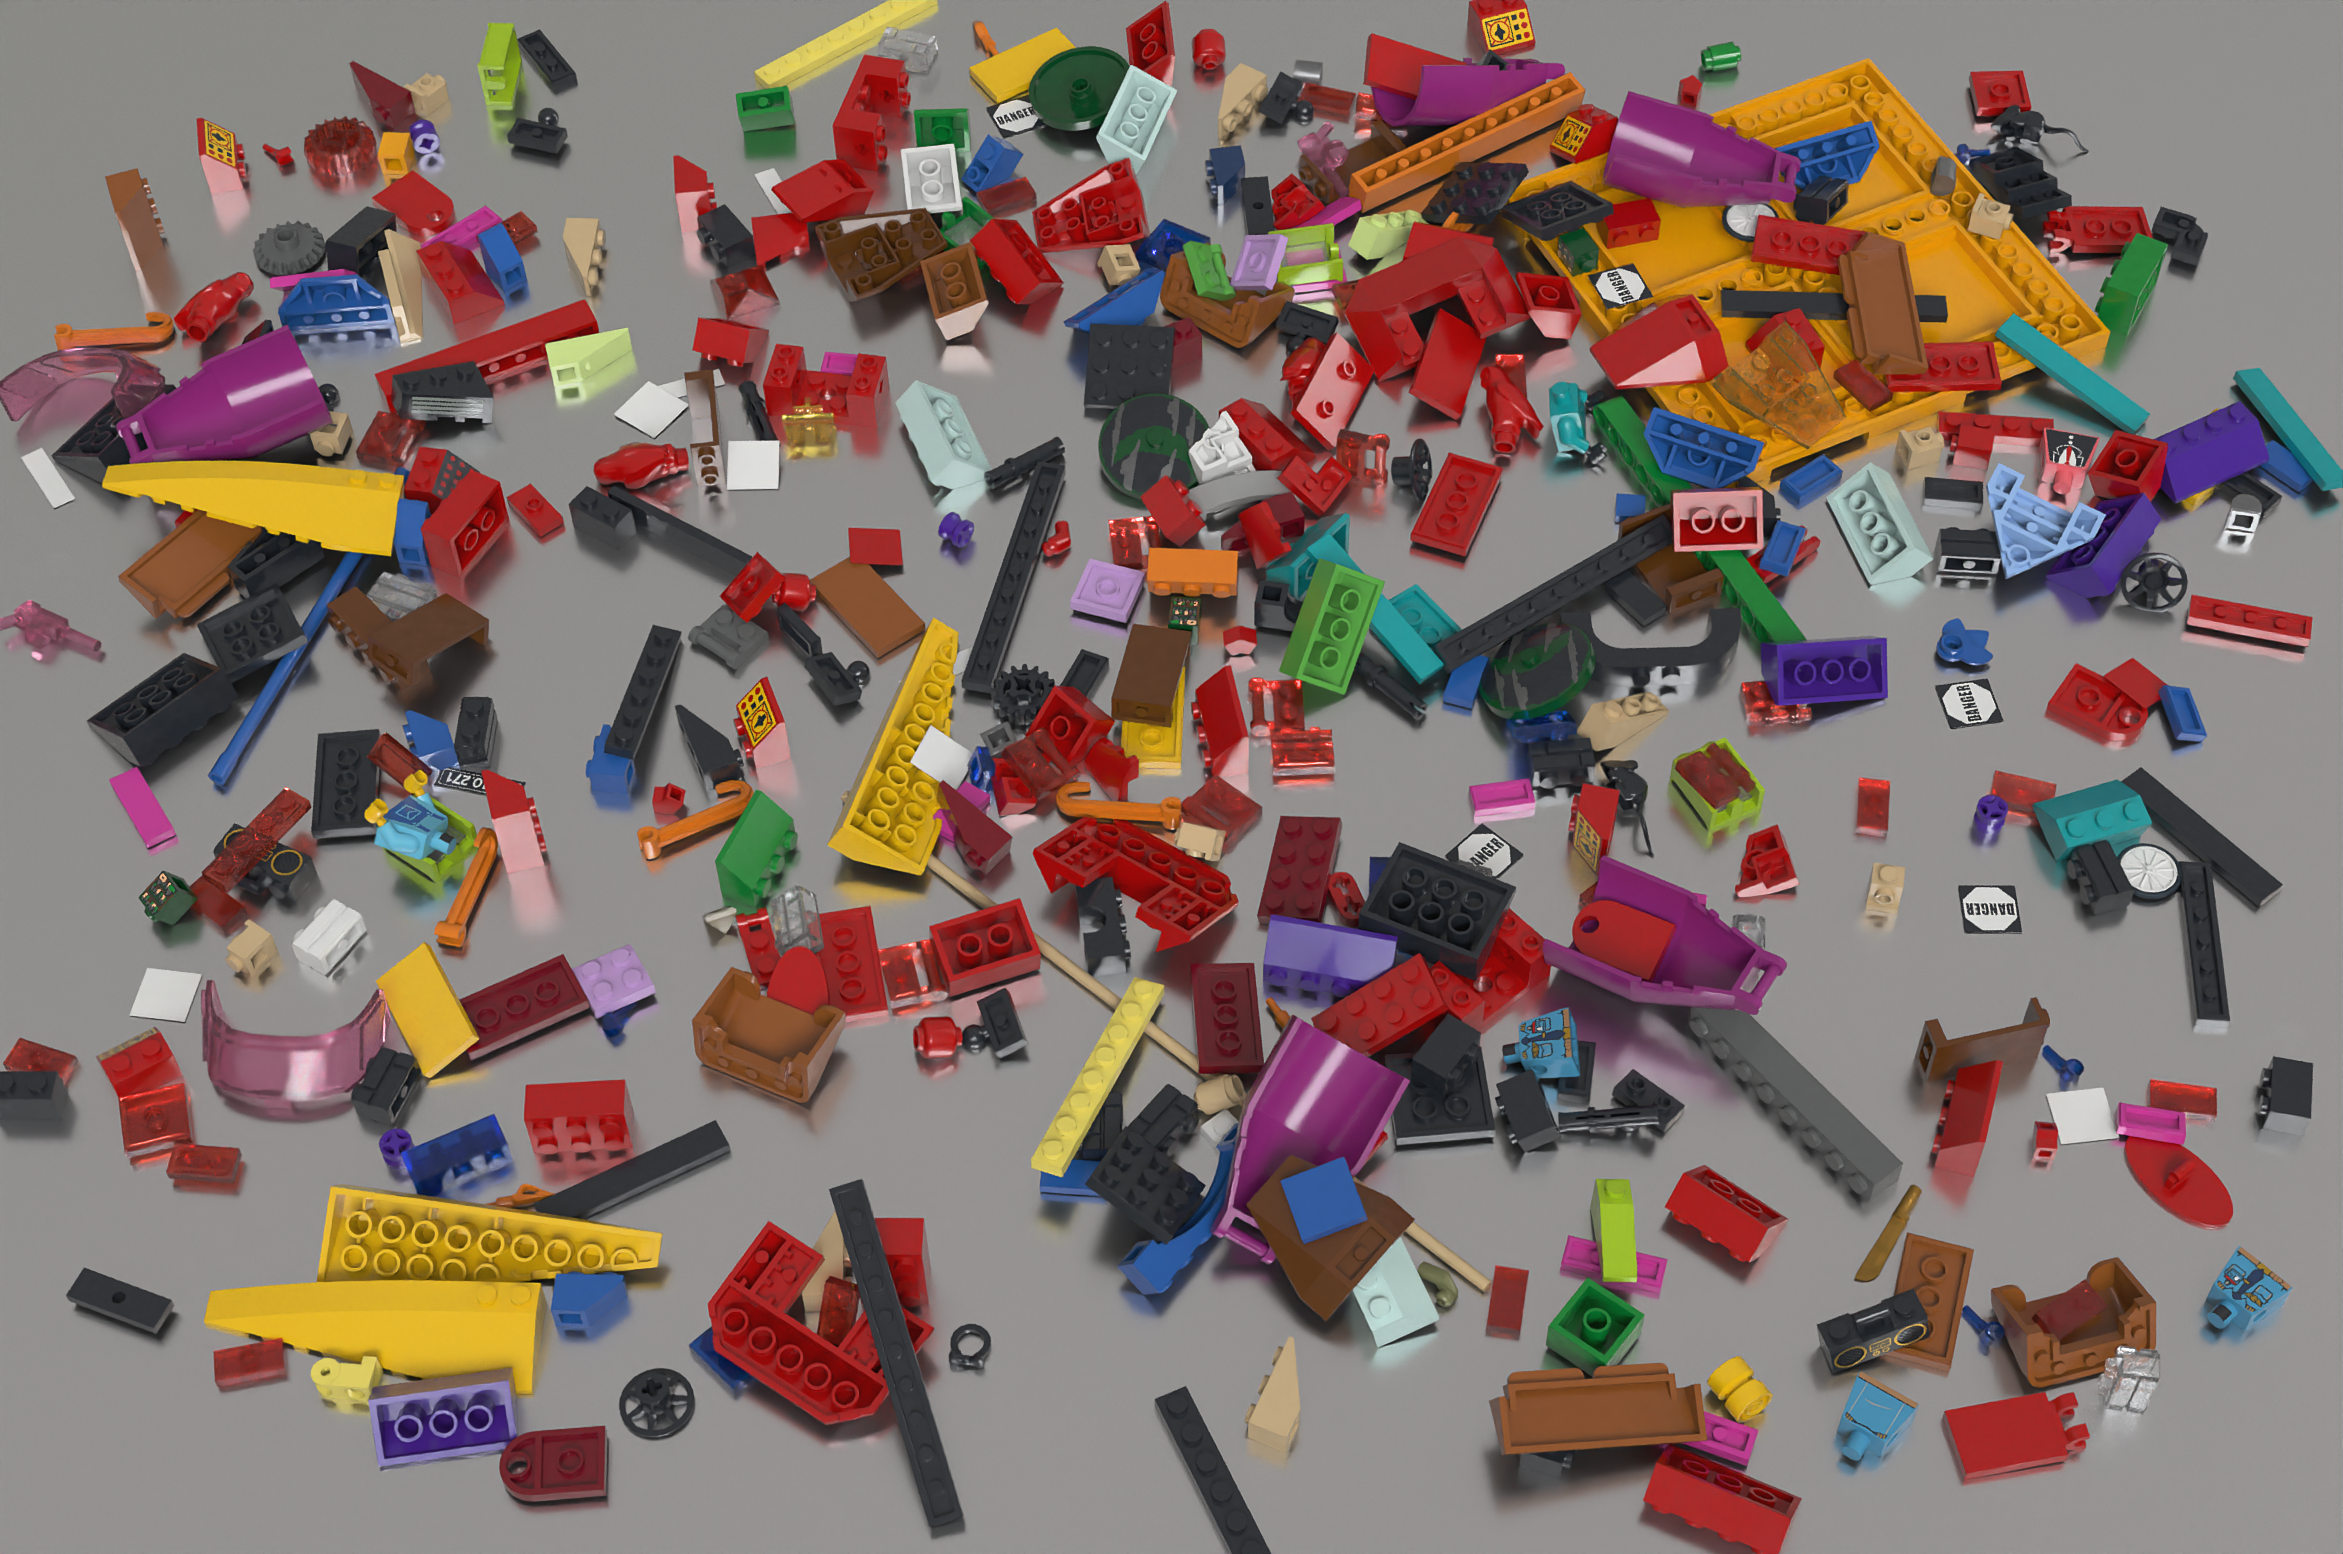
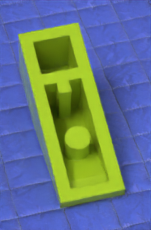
M1596 1179L1590 1208L1602 1281L1637 1282L1634 1206L1629 1179Z

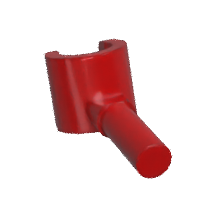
M268 144L262 146L263 150L276 158L280 166L294 161L288 146L280 150Z

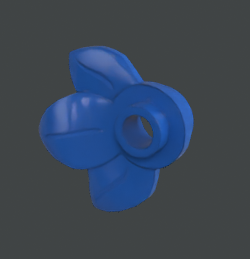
M1959 618L1950 620L1943 626L1942 638L1937 642L1936 651L1944 660L1952 662L1961 660L1970 665H1981L1993 659V654L1984 649L1989 637L1988 631L1965 630Z

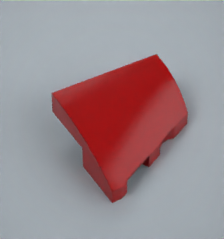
M1292 173L1271 190V196L1274 201L1272 212L1276 216V221L1273 222V225L1277 231L1300 225L1325 209L1322 202Z
M793 213L751 217L758 270L766 268L765 262L777 256L782 260L793 251H800L810 246L807 223L797 220Z
M1267 501L1256 504L1238 514L1257 569L1269 566L1274 559L1285 557L1292 550L1289 542H1281V527L1277 520H1275Z
M1103 737L1090 749L1086 756L1084 767L1112 801L1128 802V782L1139 777V759L1135 755L1126 758L1124 748L1119 745L1115 746L1112 741Z
M1025 752L1021 759H991L988 765L999 816L1022 813L1035 806L1039 796V789L1045 778L1046 768L1051 761V753Z
M1778 824L1748 835L1745 846L1747 853L1742 859L1740 866L1742 870L1740 884L1735 885L1738 897L1765 895L1800 885L1785 837Z

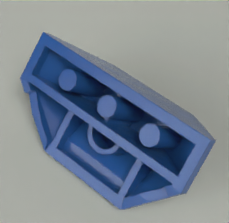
M1868 121L1774 149L1800 159L1801 165L1799 172L1796 174L1795 186L1804 191L1806 186L1814 182L1819 176L1832 177V180L1835 178L1846 179L1849 185L1860 182L1880 145L1872 121ZM1780 171L1781 176L1785 178L1786 173Z
M1147 268L1125 284L1071 318L1063 321L1065 327L1090 335L1091 324L1142 325L1146 321L1145 318L1155 311L1165 275L1163 270Z
M357 274L300 279L278 308L282 327L288 325L290 331L395 323L390 300Z
M1653 407L1644 431V436L1662 474L1708 489L1724 488L1753 472L1764 446V442Z

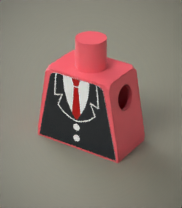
M2044 427L2039 445L2041 480L2053 483L2054 491L2059 494L2069 493L2071 487H2083L2100 437Z

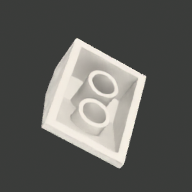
M954 144L901 149L907 210L926 208L929 214L962 210Z

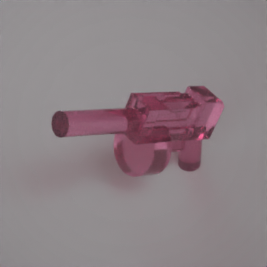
M1326 121L1316 134L1312 132L1298 140L1297 144L1302 155L1305 154L1333 183L1339 196L1343 198L1349 194V189L1336 172L1335 166H1339L1347 159L1349 151L1341 140L1330 141L1327 136L1332 132L1334 126Z
M32 600L26 601L16 608L13 615L0 618V631L11 627L26 630V643L38 649L45 647L51 638L57 641L61 637L94 652L99 651L102 645L101 641L70 628L68 619L41 608L40 604Z

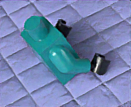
M1557 382L1549 388L1550 419L1558 452L1576 450L1581 454L1586 453L1589 460L1594 464L1607 457L1604 453L1607 451L1604 443L1598 442L1591 447L1589 441L1586 440L1585 405L1588 410L1593 411L1594 405L1602 403L1599 399L1605 397V394L1601 390L1588 395L1587 391L1579 389L1578 384Z

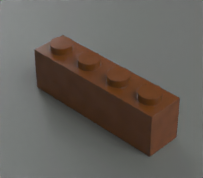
M356 586L328 603L327 608L330 614L328 622L336 633L342 632L351 648L354 650L358 648L362 652L365 661L371 667L375 665L388 684L393 683L400 691L408 687L409 685L368 660L369 635L389 625L392 621ZM427 660L421 663L420 678L430 672Z

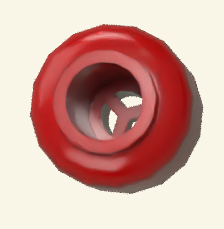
M1203 29L1193 37L1191 45L1192 58L1195 64L1206 70H1213L1225 61V40L1220 33L1214 29Z
M782 573L786 578L782 582L780 589L771 595L772 602L776 603L777 607L786 603L793 611H805L809 603L815 601L816 586L810 583V579L806 574Z
M948 1016L922 1018L919 1025L913 1029L914 1049L919 1051L922 1057L926 1059L950 1058L955 1054L957 1046L962 1045V1030L960 1027H956L953 1019Z

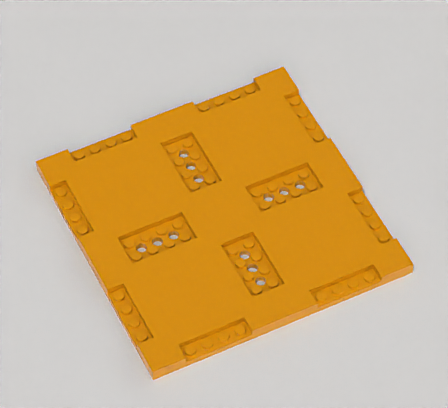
M1869 58L1709 114L1714 117V123L1726 129L1730 125L1737 129L1735 134L1747 140L1753 137L1772 148L1872 121L1880 146L1860 182L1849 185L1848 203L1825 225L1868 231L1905 243L1914 295L1946 296L1947 322H1920L1923 343L1993 342L2001 381L2037 367L1995 336L1997 330L2013 313L2076 359L2107 346L2111 331L2013 221L2009 230H2003L2000 239L1967 231L1971 213L1979 193L1985 194V199L1995 200ZM1608 153L1586 161L1577 164L1572 163L1522 181L1505 205L1568 181L1580 185L1612 204L1645 199L1646 197L1602 184ZM1940 156L1952 159L1957 166L1955 189L1952 193L1945 196L1933 195L1930 192L1931 174ZM1779 171L1778 181L1784 183L1785 178L1781 176ZM1795 186V188H1796V190H1797L1796 195H1797V194H1800L1801 192H1803L1802 190H1800L1798 187ZM1651 199L1661 219L1658 240L1611 249L1605 247L1596 228L1597 223H1588L1580 226V228L1584 227L1599 248L1597 269L1574 277L1571 276L1557 256L1559 236L1568 232L1556 235V238L1552 240L1542 241L1515 225L1524 239L1530 237L1559 276L1569 278L1575 297L1579 300L1582 315L1601 339L1653 302L1674 295H1694L1720 332L1730 374L1706 383L1645 388L1662 410L1764 442L1755 470L1746 475L1755 483L1771 477V471L1774 468L1862 434L1868 439L1935 414L1938 411L1965 402L1966 394L1974 392L1887 393L1884 376L1874 375L1872 364H1859L1858 357L1853 353L1848 320L1807 319L1825 346L1821 369L1769 384L1745 347V343L1771 318L1722 317L1720 300L1722 288L1725 287L1737 291L1843 293L1839 275L1752 262L1751 255L1754 242L1736 239L1723 227L1722 215L1728 206L1681 208ZM1771 199L1768 205L1773 207L1779 218L1798 221L1796 210L1793 208L1794 201L1787 203ZM1633 263L1653 297L1607 309L1587 275ZM1702 296V297H1704V298H1710V299H1709V300H1701V299H1699L1698 297ZM1736 481L1724 488H1735Z

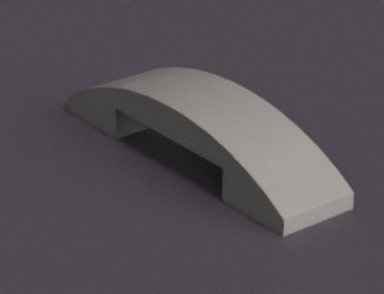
M1254 471L1207 482L1189 490L1190 493L1187 496L1190 500H1194L1202 509L1203 513L1200 516L1204 521L1207 520V513L1260 499L1262 502L1264 499L1287 493L1289 490L1277 479L1282 471Z

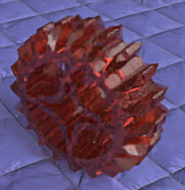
M346 116L342 119L334 117V120L331 121L324 119V124H315V129L308 130V136L304 138V154L310 168H313L316 174L322 173L324 177L332 175L336 179L339 175H343L345 178L351 173L356 175L358 170L365 171L366 165H371L372 159L376 157L377 142L373 131L364 121L359 122L356 117L350 120Z

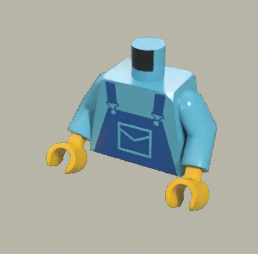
M418 770L414 775L410 774L404 781V788L410 793H415L416 798L409 795L389 811L383 800L376 799L365 810L366 820L378 825L376 827L377 832L374 844L418 860L426 858L435 850L450 855L457 842L456 838L446 834L449 821L447 816L435 808L429 793H425L422 788L428 782V777L422 770Z

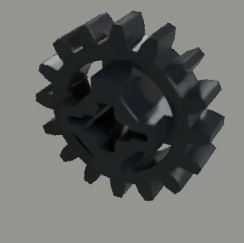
M1023 664L1022 670H1017L1014 665L1011 666V673L1009 674L1001 671V679H994V688H991L993 708L999 709L1000 717L1008 714L1009 722L1011 723L1016 718H1020L1021 724H1025L1027 718H1031L1034 721L1055 685L1054 679H1049V672L1047 671L1040 674L1039 666L1028 670L1027 664Z

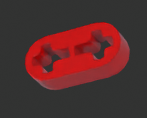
M1336 872L1330 878L1328 897L1339 921L1344 926L1350 928L1359 927V912L1365 900L1352 875L1347 872ZM1341 884L1343 888H1346V894L1343 895L1341 889L1336 887V885ZM1350 904L1353 911L1358 912V914L1353 915L1351 912H1347V906Z

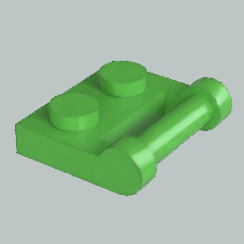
M1189 241L1183 245L1198 295L1220 301L1233 299L1236 293L1234 287L1230 286L1221 258L1223 254L1221 245H1207L1195 241Z

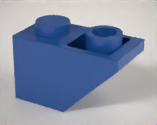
M988 134L961 180L976 193L982 194L1009 178L1024 154L1007 140Z
M502 223L478 234L486 273L503 292L527 280L523 260Z
M399 498L394 539L399 563L428 566L429 557L420 529L424 521L431 517L428 502Z
M406 711L405 715L408 724L402 726L407 743L414 741L415 747L409 748L414 765L421 764L422 770L426 775L458 766L459 763L448 725L414 711Z
M603 724L600 736H596L594 739V755L592 760L587 761L586 777L590 778L593 791L628 795L636 771L634 761L604 753L605 743L612 727Z
M577 1271L568 1272L567 1274H556L551 1304V1313L555 1325L565 1327H590L628 1297L624 1275H618L613 1272H604L600 1275L583 1274Z

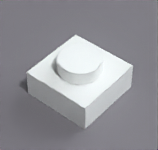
M1225 1109L1200 1126L1201 1134L1220 1153L1216 1146L1232 1126L1239 1122Z

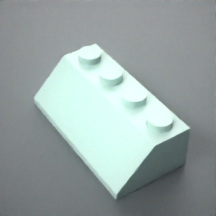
M1130 65L1096 139L1108 165L1130 158L1135 174H1137L1148 156L1177 90L1133 65Z
M915 380L895 404L899 410L900 419L905 423L909 432V438L919 453L918 457L928 472L929 480L937 486L942 485L952 490L986 480L984 473L992 469L957 396Z
M1868 463L1826 497L1871 585L1911 577L1934 559L1890 473L1873 463Z
M1401 1237L1351 1291L1378 1348L1440 1320Z

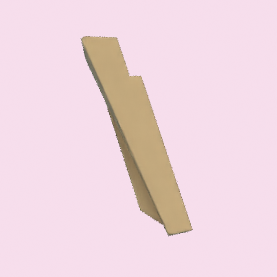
M390 229L384 230L389 249L378 251L400 342L405 343L423 338L422 274L416 250L421 249V244Z

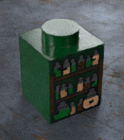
M1584 227L1559 236L1557 256L1572 277L1597 269L1599 248Z
M1172 596L1168 628L1192 632L1191 644L1198 645L1201 624V598Z
M164 870L138 897L145 906V914L151 920L157 923L162 921L170 925H174L198 899L184 878Z

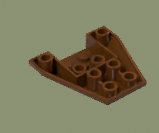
M926 208L839 217L815 226V231L828 267L849 302L858 301L883 292L921 265L920 261L933 257L947 247V241Z
M1290 1155L1251 1198L1246 1207L1299 1298L1323 1320L1327 1321L1415 1219L1389 1196L1354 1182L1368 1220L1304 1244L1281 1180L1315 1168L1317 1165Z

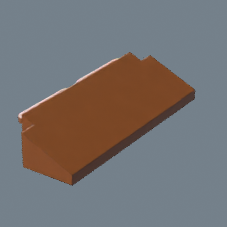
M1867 231L1852 248V251L1849 250L1846 255H1840L1837 259L1843 297L1850 307L1846 314L1853 353L1858 357L1859 364H1872L1874 375L1924 374L1928 369L1905 243Z
M197 510L118 576L119 582L155 619L166 610L175 619L179 617L187 618L229 583L230 572L227 566L249 541H255L262 533V526L257 525L252 529L208 517L206 511Z
M1664 1363L1600 1366L1593 1371V1379H1584L1583 1372L1578 1368L1513 1372L1507 1378V1385L1502 1386L1505 1396L1489 1400L1502 1455L1707 1441L1701 1384L1676 1388L1675 1373L1669 1374L1668 1367Z

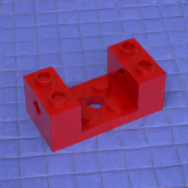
M864 54L832 125L836 159H844L852 168L878 172L881 163L886 161L888 156V147L884 145L886 127L882 126L881 115L901 118L905 108H909L911 102V93L907 91L909 73L905 70V61Z
M784 344L775 345L763 382L766 409L769 416L876 429L878 428L890 388L885 356L858 353L852 375L807 370L804 347ZM827 395L834 396L830 400L822 399L824 396Z
M1509 908L1490 956L1476 981L1450 971L1440 961L1430 967L1449 1008L1447 1011L1431 1019L1430 1022L1438 1027L1445 1016L1450 1014L1480 1031L1550 975L1551 966L1545 963L1543 954V943L1546 939ZM1478 983H1486L1491 989L1486 992L1478 991L1474 986Z

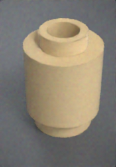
M1224 1074L1198 1084L1193 1097L1194 1101L1198 1104V1109L1204 1111L1207 1115H1211L1238 1105L1239 1100L1244 1099L1245 1092L1243 1084L1237 1075L1229 1076Z

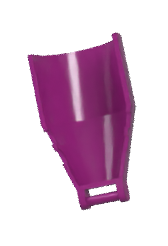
M1463 57V62L1466 65H1422L1419 92L1416 100L1371 87L1376 109L1382 119L1392 126H1456L1546 84V79H1556L1565 75V67L1560 63H1543L1535 59H1503L1509 64H1507L1506 70H1499V65H1476L1477 63H1472V58Z
M1628 91L1608 153L1602 184L1681 208L1769 204L1771 199L1789 203L1796 198L1795 180L1796 174L1800 170L1801 161L1798 157L1782 153L1753 137L1747 140L1735 134L1736 128L1729 125L1726 129L1714 123V117L1706 113ZM1779 171L1786 173L1784 183L1778 181Z
M288 325L206 360L201 364L202 369L191 378L185 376L179 381L180 386L170 394H161L135 415L118 422L116 429L119 436L123 437L131 456L130 464L171 461H234L254 459L331 425L333 420L307 362ZM140 432L143 433L148 449L143 451L140 450L135 437Z
M1604 855L1600 859L1598 884L1592 903L1601 900L1618 902L1676 925L1677 930L1652 982H1644L1642 977L1630 975L1579 953L1574 940L1568 948L1548 939L1543 943V954L1546 964L1636 1003L1741 1010L1748 1014L1756 1015L1762 1008V1000L1776 977L1781 976L1787 968V963L1783 958L1763 950L1735 926L1730 928L1719 919V914L1715 910H1708L1697 901V896L1691 891ZM1589 920L1583 924L1582 931L1593 933L1598 929L1599 923ZM1760 970L1765 971L1761 976L1760 980L1758 981V983L1756 984Z
M1292 1014L1243 1101L1224 1204L1212 1225L1211 1234L1218 1238L1224 1236L1259 1255V1260L1264 1263L1271 1264L1276 1256L1267 1241L1263 1243L1232 1226L1231 1223L1235 1216L1259 1229L1246 1204L1290 1155L1317 1166L1345 1157L1351 1176H1355L1362 1169L1410 1080Z

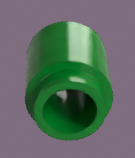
M1732 41L1707 46L1705 50H1701V62L1704 71L1711 70V72L1736 68L1738 62L1741 61L1740 48L1735 46Z

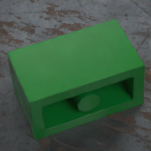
M788 86L736 94L738 118L743 132L795 124L793 100Z

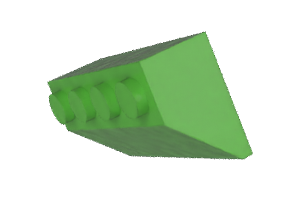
M1319 558L1279 672L1345 695L1385 581Z

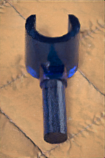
M1960 144L1957 147V153L1954 155L1963 165H1966L1970 162V157L1990 154V149L1974 150L1969 149L1966 144Z
M637 1002L624 1006L615 1014L608 1012L603 1016L602 1023L604 1025L602 1030L608 1037L614 1038L623 1031L624 1025L621 1020L637 1006Z
M2049 1045L2043 1048L2042 1051L2061 1068L2060 1077L2063 1081L2071 1082L2075 1076L2069 1069L2073 1070L2078 1076L2084 1071V1066L2079 1060L2069 1059L2066 1061Z
M1968 1305L1963 1307L1962 1312L1981 1331L1979 1337L1984 1345L1991 1346L1995 1342L1988 1331L1993 1332L1998 1339L2004 1336L2005 1330L2000 1323L1994 1321L1987 1323Z

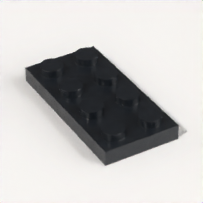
M379 729L318 734L311 833L314 839L376 834V823L366 820L365 810L372 802L378 799L381 734Z

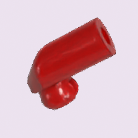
M1058 521L1055 523V535L1048 538V541L1042 544V551L1046 556L1058 555L1070 547L1071 537L1068 522Z

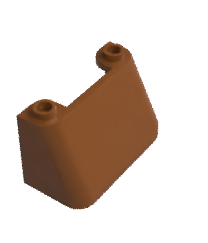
M1181 251L1172 254L1160 291V300L1163 307L1183 319L1190 317L1197 327L1234 347L1240 348L1252 343L1281 315L1286 301L1292 302L1295 289L1278 282L1274 284L1272 290L1266 291L1265 296L1255 290H1235L1236 296L1226 301L1199 296L1185 252ZM1222 254V255H1221V258H1222V261H1223V264H1224V267H1225V266H1226V259H1225V255ZM1227 276L1230 283L1232 278Z
M734 967L729 969L692 1020L695 1053L701 1062L711 1068L798 1103L807 1102L814 1093L846 1023L845 1012L833 1005H820L814 1015L761 995L757 978L748 971H741Z
M2119 1257L2096 1263L2087 1273L2086 1287L2026 1302L2025 1293L2016 1285H2005L1991 1289L1992 1308L2023 1375L2034 1387H2046L2147 1360L2155 1351L2156 1301Z

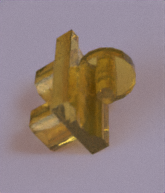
M805 397V406H794L795 415H782V424L787 433L789 444L804 443V430H815V442L817 443L831 442L832 429H836L834 414L823 413V405H812L811 397Z

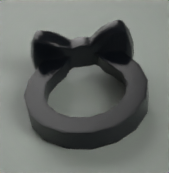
M966 1324L956 1329L951 1336V1351L948 1356L949 1363L971 1365L982 1369L984 1358L991 1349V1337L988 1331L977 1324ZM968 1332L977 1333L984 1340L983 1347L973 1356L963 1355L957 1345L959 1338Z

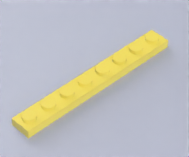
M888 0L754 71L755 80L765 89L782 87L938 4L937 0Z
M1134 977L1032 1156L1031 1168L1063 1177L1163 998L1164 985Z

